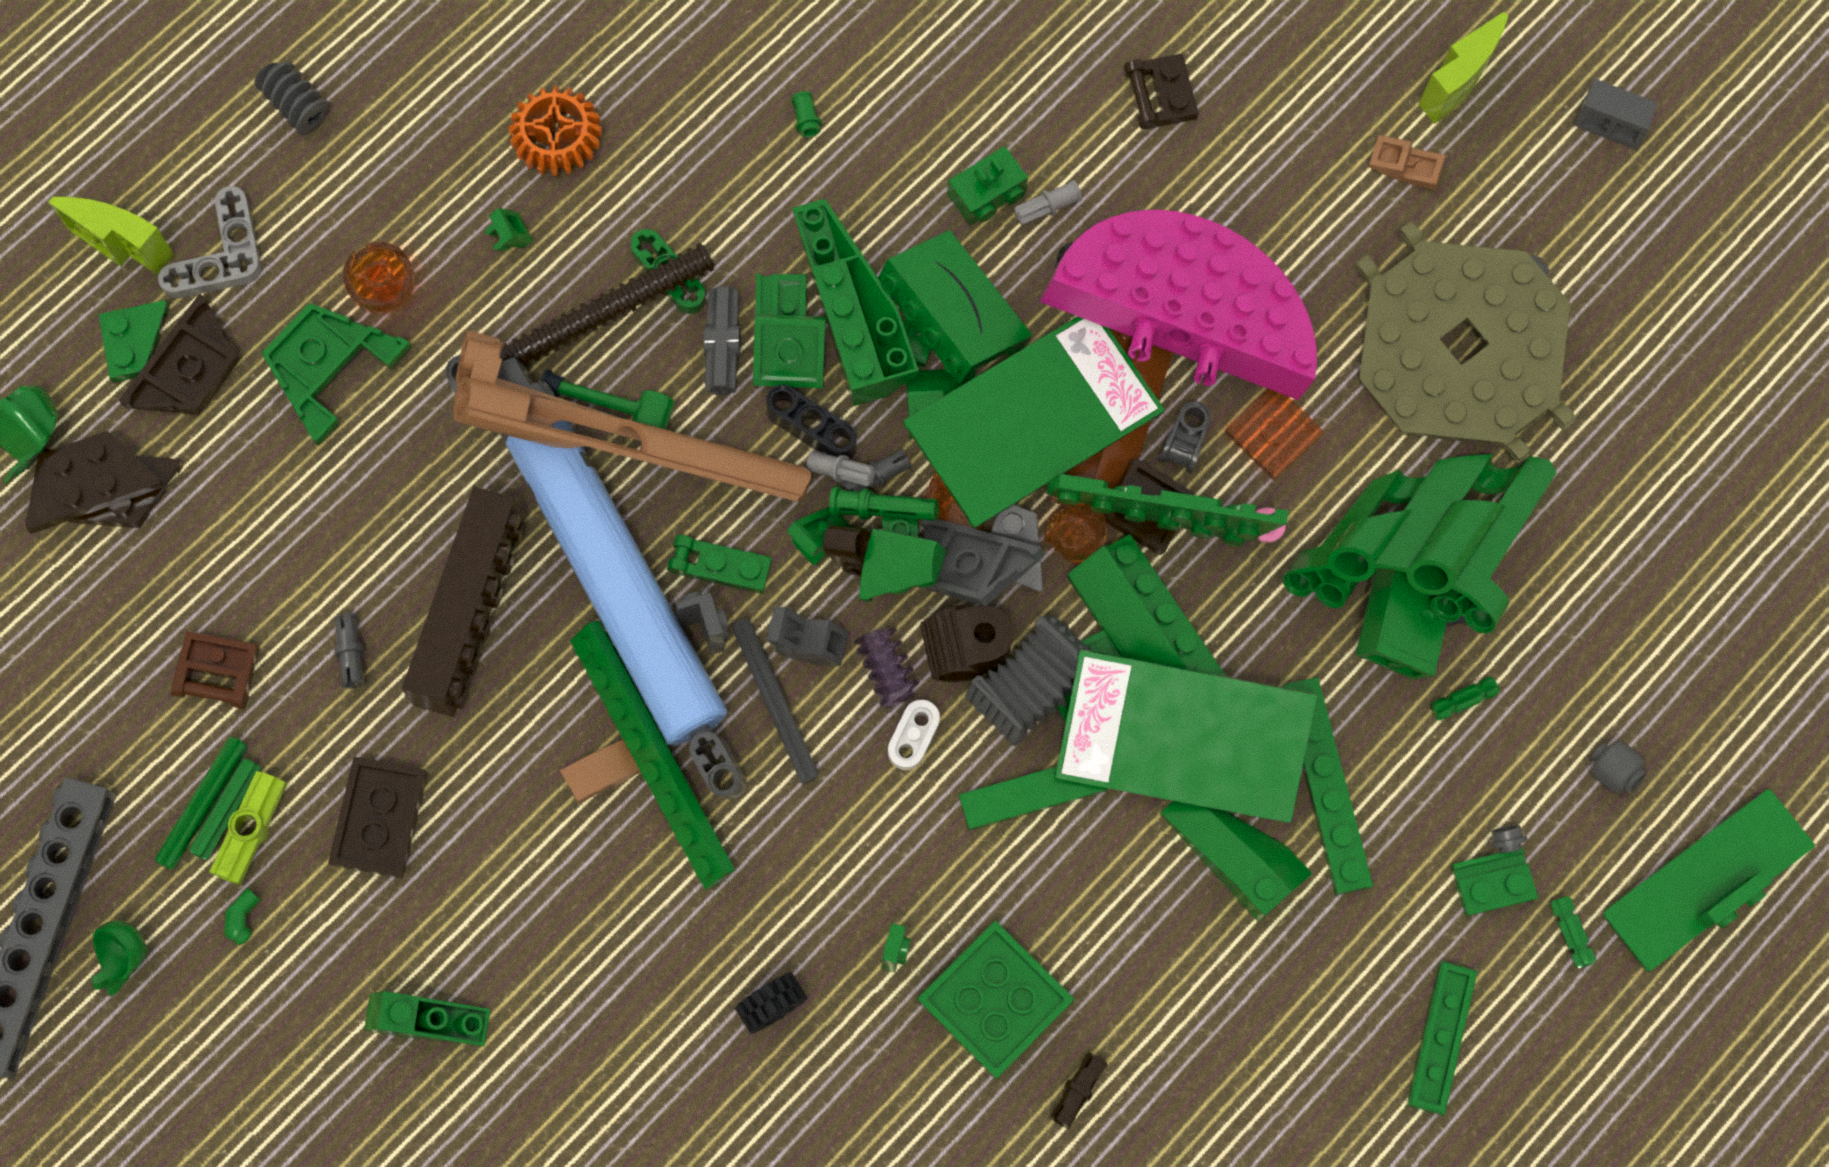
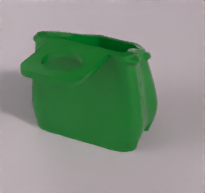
M22 385L0 401V446L19 462L11 469L3 481L6 485L26 469L29 470L49 441L59 417L49 394L39 385Z

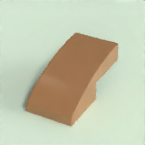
M1378 135L1369 168L1399 181L1437 191L1446 158L1444 154L1412 148L1411 141Z
M624 740L602 748L560 770L578 804L583 803L610 786L613 789L641 773Z

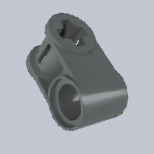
M1193 401L1188 402L1182 407L1174 428L1169 433L1159 459L1160 462L1170 461L1187 468V472L1192 474L1203 446V438L1210 423L1211 415L1206 405ZM1190 415L1196 416L1201 420L1202 425L1190 427L1184 418Z

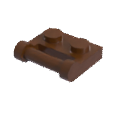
M186 631L172 682V696L184 698L186 695L228 702L231 703L232 707L245 709L260 647L253 643ZM194 671L236 679L235 687L230 689L189 681L190 673Z

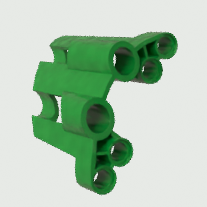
M1493 454L1440 459L1425 477L1410 478L1402 474L1401 470L1374 479L1320 547L1310 548L1298 554L1284 574L1283 584L1290 593L1299 597H1306L1314 591L1316 597L1323 605L1337 609L1345 604L1358 583L1368 580L1378 568L1406 572L1407 581L1414 589L1427 595H1435L1430 605L1431 610L1438 618L1447 622H1455L1460 616H1463L1467 625L1472 630L1482 634L1491 633L1509 606V599L1490 577L1557 472L1550 460L1529 456L1523 464L1506 469L1492 464L1491 457ZM1471 488L1483 494L1505 492L1499 503L1464 500ZM1383 500L1391 503H1408L1404 511L1373 516Z

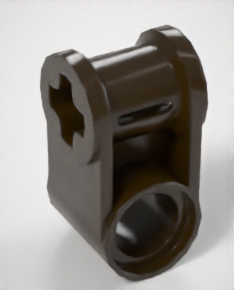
M830 525L826 529L823 538L824 552L839 564L843 571L861 577L871 534L865 528Z

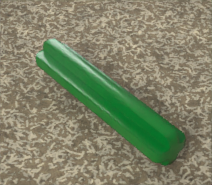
M245 758L240 762L190 846L189 851L202 860L210 858L228 828L229 818L239 809L256 771L261 772V767L258 764Z

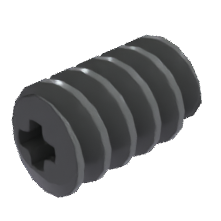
M292 62L271 63L258 72L254 82L256 88L262 91L264 97L270 100L273 107L278 109L284 118L288 119L289 124L296 128L298 134L303 136L310 133L323 119L329 106L326 99H319V91L311 90V83L308 80H302V73L297 70L294 71L295 67Z

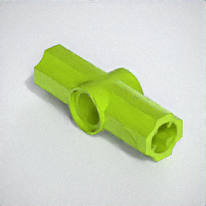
M256 771L239 809L229 818V830L209 871L211 874L241 886L259 845L264 843L268 837V825L286 789V782L267 773ZM249 820H255L257 824L255 831L250 835L242 836L241 827Z

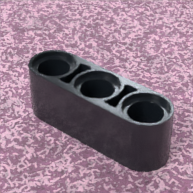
M778 385L768 392L766 397L767 414L775 425L817 451L837 457L847 455L849 460L854 457L856 453V432L850 424L789 386ZM778 401H787L791 404V407L785 411H779L773 406ZM808 419H815L821 423L815 429H807L802 425ZM838 437H843L850 441V444L844 448H838L832 444V441Z

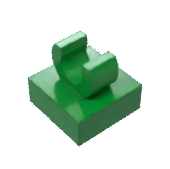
M498 208L489 215L493 224L487 227L485 233L488 236L495 237L499 235L500 237L499 242L493 246L494 250L504 252L511 246L524 248L533 241L518 212Z

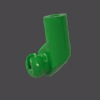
M248 888L240 894L225 912L224 934L228 940H233L237 945L246 943L251 937V930L245 926L246 915L260 901Z

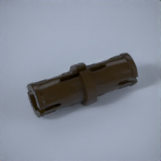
M1087 1052L1072 1080L1068 1079L1065 1083L1064 1088L1066 1090L1050 1114V1119L1062 1127L1064 1125L1066 1129L1071 1128L1084 1103L1091 1100L1093 1096L1091 1092L1099 1077L1108 1066L1103 1059Z

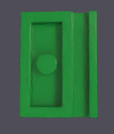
M756 274L755 314L806 316V274H772V276Z
M1523 847L1514 852L1492 854L1455 863L1450 866L1454 872L1455 884L1465 917L1538 899L1528 863H1526Z

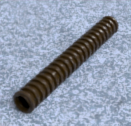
M698 243L696 244V249L688 248L686 254H677L678 258L675 260L672 258L667 259L668 263L665 265L659 263L657 269H648L649 273L646 275L640 273L638 274V279L630 278L628 279L629 283L626 285L620 283V288L616 290L614 288L609 289L610 293L607 295L604 293L599 294L600 298L597 300L591 298V303L587 305L585 303L580 304L581 308L578 310L575 308L570 309L571 313L568 315L562 313L560 319H551L552 323L549 325L543 323L541 324V329L533 328L531 329V334L523 333L521 339H512V344L504 343L500 358L504 361L515 357L525 367L530 366V361L535 360V362H538L540 360L539 357L543 354L547 357L550 355L549 351L554 350L557 352L559 351V346L564 345V347H567L569 341H578V336L583 334L586 337L588 336V331H598V326H607V321L611 319L613 322L617 321V316L621 314L623 317L627 316V311H636V306L640 304L642 307L646 306V301L650 299L652 302L656 301V296H665V292L669 289L671 292L675 291V286L677 285L685 286V281H694V277L698 274L702 277L705 275L704 271H714L715 265L705 246Z

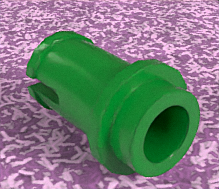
M802 91L794 94L791 102L797 118L796 131L805 138L816 136L820 133L822 121L816 115L812 93Z

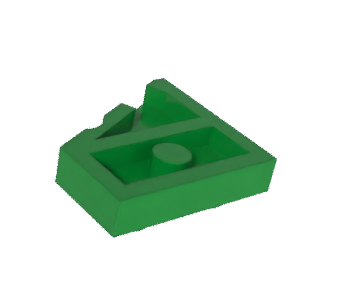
M166 300L99 314L108 374L113 383L136 378L152 357V353L157 348L161 337L159 330L164 315L168 316L169 305Z

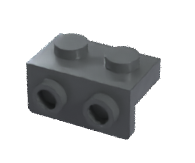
M692 592L684 595L681 601L676 603L677 619L681 627L684 628L701 623L710 655L724 652V640L729 639L723 609L716 610L711 592L703 595L702 592Z

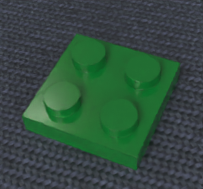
M755 314L753 386L786 385L801 388H823L825 317Z

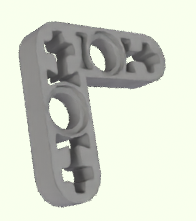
M235 186L224 187L215 197V207L224 252L164 266L158 274V282L167 296L171 298H184L248 284L260 276L262 266L250 205L240 188ZM231 198H235L237 201L235 209L238 217H232V213L227 206ZM237 227L245 228L247 236L243 241L233 242L229 239L230 232ZM243 260H247L250 264L247 266L248 271L241 272L239 268ZM225 263H227L230 267V269H228L231 273L230 276H227V271L223 265ZM208 266L219 268L218 276L212 281L201 279L203 269ZM189 271H193L192 274L196 280V283L194 284L190 280V278L192 277ZM174 275H179L181 278L178 281L179 286L172 287L170 283L173 281Z

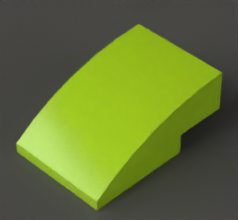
M1505 11L1453 44L1441 68L1431 75L1420 99L1419 106L1434 124L1451 113L1472 91L1482 76L1504 31L1508 19Z
M52 197L48 201L70 232L120 267L131 257L152 273L158 275L160 270L174 256V253L156 226L125 209L108 203L77 197Z

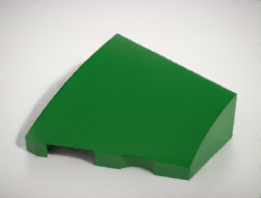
M873 528L863 563L859 599L864 602L873 601L872 597L891 592L893 595L905 593L912 587L924 588L935 585L946 550L937 541Z

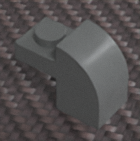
M774 607L766 641L776 646V653L787 658L816 665L841 666L849 632L830 620L805 619L787 607Z

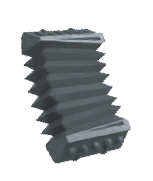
M1054 614L1041 616L1035 621L1036 635L1027 634L1028 642L1021 641L1022 650L1014 649L1015 659L1005 657L1007 667L997 664L998 673L988 669L989 679L977 675L971 681L972 683L965 695V698L972 703L977 712L986 717L998 730V733L1008 739L1013 746H1017L1027 739V728L1037 732V721L1048 724L1047 714L1057 716L1056 705L1067 707L1066 695L1071 696L1078 662L1077 654L1080 652V649L1091 651V648L1086 647L1069 630V627L1065 626Z

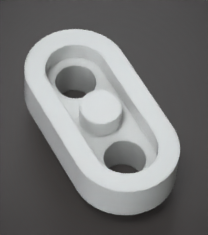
M916 700L905 709L888 745L889 760L898 769L911 770L917 767L923 760L939 726V711L933 703L927 700ZM919 715L927 717L928 723L924 726H919L915 723L914 719ZM903 747H909L913 754L909 758H904L899 754V750Z

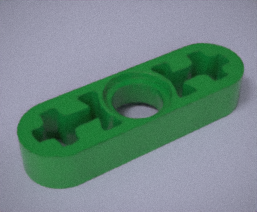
M651 229L639 230L631 238L632 255L647 273H649L648 269L653 268V270L657 269L659 263L667 264V259L669 258L673 260L678 258L659 234ZM644 241L646 244L652 243L653 251L657 256L655 261H653V256L648 250L640 251L641 242ZM694 277L695 280L692 282L690 280L685 281L684 286L691 294L696 291V301L694 302L690 299L683 301L684 294L679 285L675 286V291L671 292L669 289L665 292L676 307L686 314L699 312L706 302L705 289L696 277Z

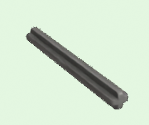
M748 618L737 621L732 625L733 632L796 774L802 784L814 781L818 778V771L755 630Z

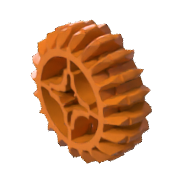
M554 85L551 93H546L543 87L539 90L540 96L535 97L533 94L528 93V104L518 101L517 108L519 112L512 113L511 120L513 124L509 125V133L512 136L510 142L512 148L517 150V158L520 161L526 160V166L530 170L537 166L538 172L543 175L548 169H551L552 175L557 177L559 169H565V172L570 175L572 172L571 166L576 165L578 168L583 169V158L593 159L594 154L592 150L599 149L600 142L598 138L602 135V129L599 126L600 117L597 112H594L593 103L591 101L585 102V97L581 92L573 96L572 89L568 87L563 93H560L559 87ZM561 112L576 117L580 122H574V119L563 117ZM556 122H558L559 132L555 133V140H553L552 130L556 129ZM530 140H537V143H544L549 146L550 150L542 149L533 144Z

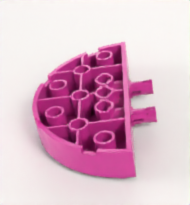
M1140 210L1116 215L1097 223L1077 238L1066 251L1047 283L1040 302L1133 337L1128 355L1134 359L1137 350H1140L1137 361H1147L1150 359L1152 345L1197 361L1198 364L1193 378L1196 383L1200 384L1202 375H1205L1203 386L1214 385L1217 380V371L1220 370L1299 400L1315 380L1317 348L1313 327L1303 301L1289 279L1265 253L1247 239L1227 227L1196 215L1169 210Z

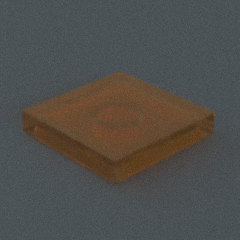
M1268 389L1232 422L1224 433L1274 481L1323 436L1324 431L1288 396Z

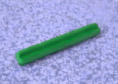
M235 737L227 739L157 853L155 861L158 864L171 870L175 868L246 752L247 745Z

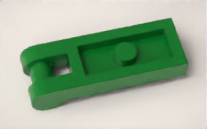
M684 535L675 536L673 543L675 553L674 557L669 559L667 571L689 578L764 594L772 557L702 542ZM689 553L699 555L697 565L687 562Z

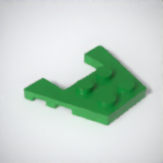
M309 303L261 354L314 443L319 446L340 423L338 418L315 400L320 392L362 348L367 350L387 368L391 369L406 354L411 345L404 338L390 336L383 333L380 329L361 325L351 321L346 316Z

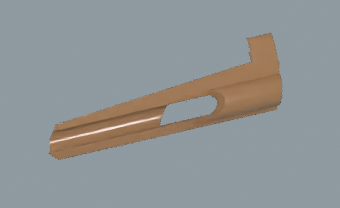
M470 330L466 332L456 374L457 390L453 405V415L456 422L554 448L588 446L796 502L805 499L811 480V472L803 466L623 419L497 378L502 362L500 355L504 343L500 342L499 338ZM560 420L639 440L641 441V450L550 426Z

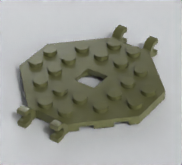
M1411 220L1400 229L1402 232L1400 237L1413 252L1382 275L1368 255L1356 262L1358 266L1356 271L1371 287L1359 382L1402 435H1424L1438 437V439L1465 442L1470 440L1502 445L1516 464L1519 465L1529 457L1531 450L1520 438L1516 437L1518 433L1546 412L1551 415L1562 431L1574 423L1573 419L1576 418L1569 407L1559 400L1571 303L1526 251L1426 242L1420 230ZM1468 321L1488 345L1461 365L1441 339L1461 323Z

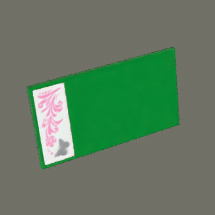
M1077 316L903 420V424L968 519L969 524L975 529L1047 485L1049 480L1059 474H1065L1165 412V409L1110 329Z
M1080 649V652L1077 654L1078 662L1058 764L1054 770L1055 778L1291 823L1294 817L1293 811L1315 705L1318 702L1317 694Z

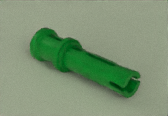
M833 486L829 499L830 516L838 518L841 514L859 516L861 520L871 519L872 516H886L936 522L939 516V500L936 498L925 499L874 494L868 488H863L861 491L842 490L841 486Z

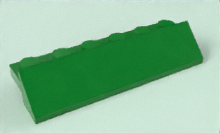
M1130 534L1107 547L1103 545L1066 575L1102 631L1105 630L1120 657L1226 677Z

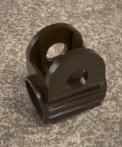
M958 605L939 611L924 619L923 622H920L932 680L935 679L942 682L971 681L977 675L982 677V674L988 673V669L992 671L997 670V664L1003 665L1006 661L1005 657L1008 658L1014 637L1013 625L1009 617L997 607L978 605L967 608L966 605ZM984 635L987 636L991 640V642L981 643L977 641L975 637Z

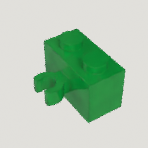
M1006 146L948 180L947 195L969 226L977 221L985 222L996 214L997 209L1006 203L1012 205L1022 199L1027 189L1028 176Z

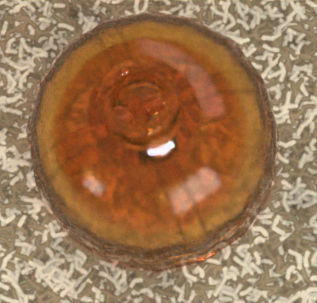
M370 242L365 244L366 248L359 250L357 253L354 251L348 257L343 267V283L349 297L361 309L373 314H388L400 309L409 301L414 291L415 272L409 258L398 246L387 242Z

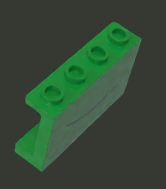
M950 230L889 258L878 276L885 292L893 298L902 310L905 318L913 324L923 337L926 345L931 347L943 363L946 371L959 384L966 381L973 370L1004 354L1010 357L1019 352L1032 337L1031 332Z

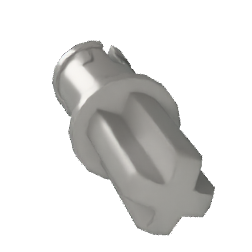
M1072 180L1049 192L1043 190L1040 196L1014 208L1015 216L1021 225L1030 223L1048 214L1054 216L1057 210L1074 202L1081 201L1082 194L1078 184Z
M815 450L809 454L807 459V469L811 473L815 472L833 477L835 482H843L845 480L870 486L876 477V471H874L871 465L849 460L847 455L837 457Z

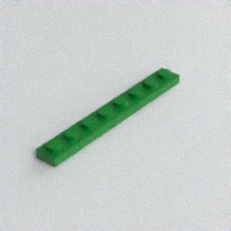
M599 620L587 623L570 642L704 889L707 890L715 887L734 872L735 869Z

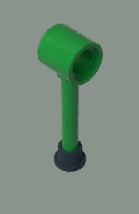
M549 369L545 370L541 378V382L550 385L556 397L564 395L633 415L632 421L665 430L675 406V401L672 398L656 391H642L640 399L636 402L566 382L564 377L552 374V370Z

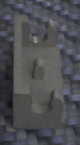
M1594 78L1587 96L1584 97L1574 126L1637 150L1649 130L1658 103Z

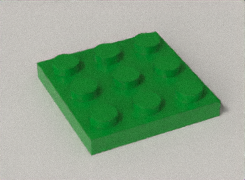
M996 920L917 998V1001L995 1080L1075 1000Z

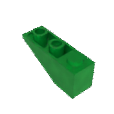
M380 991L370 993L364 1031L399 1037L485 1046L490 1009Z

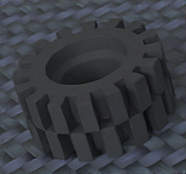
M789 972L775 978L772 982L763 985L762 988L751 993L750 996H747L736 1005L735 1010L749 1033L754 1034L794 1011L808 997L793 973Z

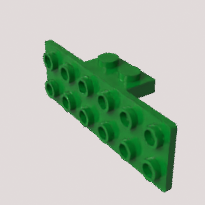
M1767 789L1603 911L1602 916L1643 969L1649 972L1704 930L1716 924L1722 929L1739 916L1735 910L1744 903L1751 907L1767 895L1763 889L1773 882L1772 879L1813 849L1815 844L1772 790Z

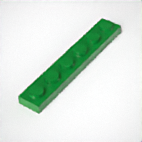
M1319 678L1283 684V688L1318 695L1302 769L1335 896L1370 889L1373 887Z

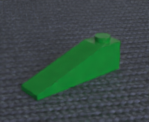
M1173 801L1160 812V815L1257 922H1260L1312 875L1310 870L1288 846L1224 810Z

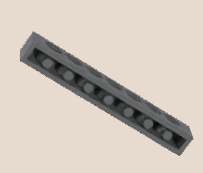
M67 777L64 778L62 786L59 785L56 788L52 798V806L54 807L49 821L46 820L43 823L39 833L41 844L37 855L32 856L27 865L26 876L28 879L24 890L17 894L13 904L15 915L10 927H6L0 939V948H2L0 953V1025L3 1027L4 1033L0 1040L1 1077L14 1080L116 799V795L107 788ZM81 812L82 820L80 824L74 828H69L68 820L70 816ZM68 847V858L64 862L56 864V853L61 848ZM51 882H55L56 891L54 895L48 899H43L42 891L44 887ZM42 917L43 927L41 931L31 935L29 931L30 924L33 920ZM28 953L30 956L28 967L18 971L16 967L18 958ZM15 989L17 993L15 1003L5 1008L3 1004L5 994Z

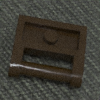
M1183 53L1145 61L1136 59L1124 64L1125 74L1131 80L1140 113L1137 119L1141 129H1151L1198 119L1199 112ZM1146 75H1151L1160 112L1152 110L1144 80Z

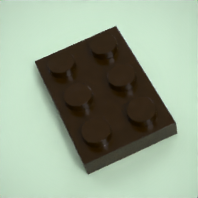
M353 757L328 864L334 867L403 879L427 771L415 767Z

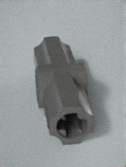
M719 286L709 289L708 324L704 326V356H706L705 389L706 392L714 395L736 393L737 357H740V326H738L739 293L738 290L730 287Z

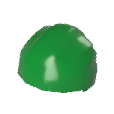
M114 920L104 923L95 930L93 946L102 971L91 977L94 990H101L106 987L109 996L115 995L123 984L128 981L130 975L146 959L148 948L143 935L133 925L124 921Z

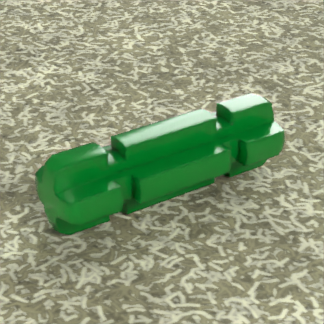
M1489 676L1480 680L1477 685L1474 683L1449 694L1447 699L1442 697L1434 701L1430 705L1431 711L1435 718L1441 721L1450 717L1453 712L1456 714L1481 703L1483 698L1488 700L1496 696L1500 689L1496 680Z
M1569 896L1554 900L1550 906L1554 916H1559L1560 921L1557 923L1568 950L1572 949L1574 952L1571 957L1577 968H1584L1594 964L1596 956L1592 947L1588 948L1586 943H1589L1579 916H1574L1573 910H1576L1572 899Z

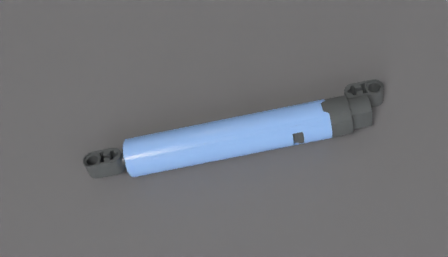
M460 355L449 360L445 369L446 378L454 393L457 390L456 374ZM515 357L501 362L497 378L555 396L548 383H534L526 367ZM560 420L550 426L575 433L568 421ZM500 434L525 482L536 496L535 499L666 743L678 746L691 741L690 754L712 793L725 799L738 798L746 788L745 774L728 743L712 732V729L725 719L728 713L596 469L591 466L585 449L583 447L554 448ZM708 742L715 745L712 748V753L716 760L722 763L716 764L711 757L704 754L707 751L706 744ZM732 772L734 783L731 788L723 791L719 785L720 778L724 773Z

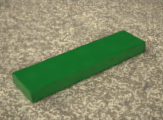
M1056 766L962 793L958 797L968 830L972 831L1107 792L1108 788L1057 779L1054 772L1057 768Z
M1444 961L1439 962L1406 1106L1440 1116L1445 1115L1478 971Z

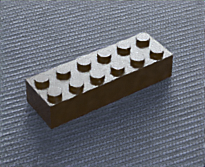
M473 486L401 688L413 706L454 717L457 708L462 709L466 702L468 688H465L469 674L474 675L477 670L480 655L476 653L481 641L485 642L489 636L491 621L488 619L492 607L498 608L503 594V588L500 587L503 576L509 575L512 570L514 555L511 553L515 542H521L525 532L526 522H523L522 513L518 508L515 498Z

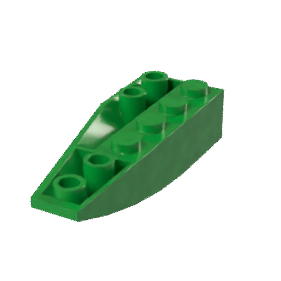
M826 199L794 207L792 211L852 404L857 406L887 397L919 374L899 309L890 295L883 289L880 280Z

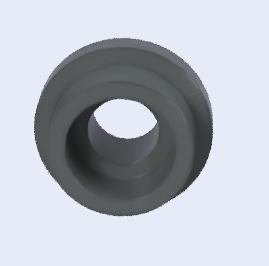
M1520 825L1504 826L1492 830L1493 839L1490 840V844L1493 848H1499L1500 853L1514 852L1521 849V843L1527 841V835L1522 833Z

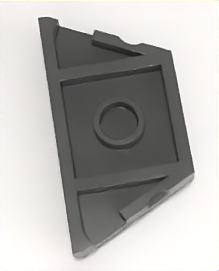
M937 519L936 522L922 520V526L925 529V539L937 541L946 550L936 584L924 587L929 591L986 607L1044 556L1041 547L940 519Z

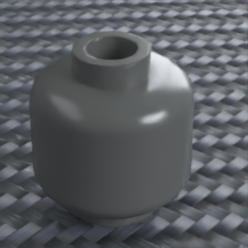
M1615 741L1609 746L1603 743L1595 750L1591 757V760L1595 762L1592 767L1593 777L1614 794H1622L1625 791L1631 794L1647 776V771L1644 769L1646 765L1645 758L1624 741Z

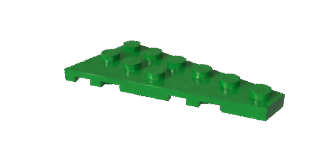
M1059 474L1049 480L1047 495L1058 497L1057 501L1062 504L1078 505L1082 503L1090 505L1091 510L1098 513L1110 514L1114 511L1124 514V518L1130 521L1144 522L1146 519L1158 522L1157 526L1162 529L1178 530V528L1190 530V535L1194 537L1211 538V536L1222 538L1223 543L1230 546H1243L1246 542L1257 540L1258 537L1286 525L1289 510L1275 509V512L1270 515L1255 512L1256 505L1245 503L1222 507V502L1219 499L1161 490V495L1142 494V487L1128 485L1127 487L1117 486L1114 489H1108L1109 484L1103 480Z

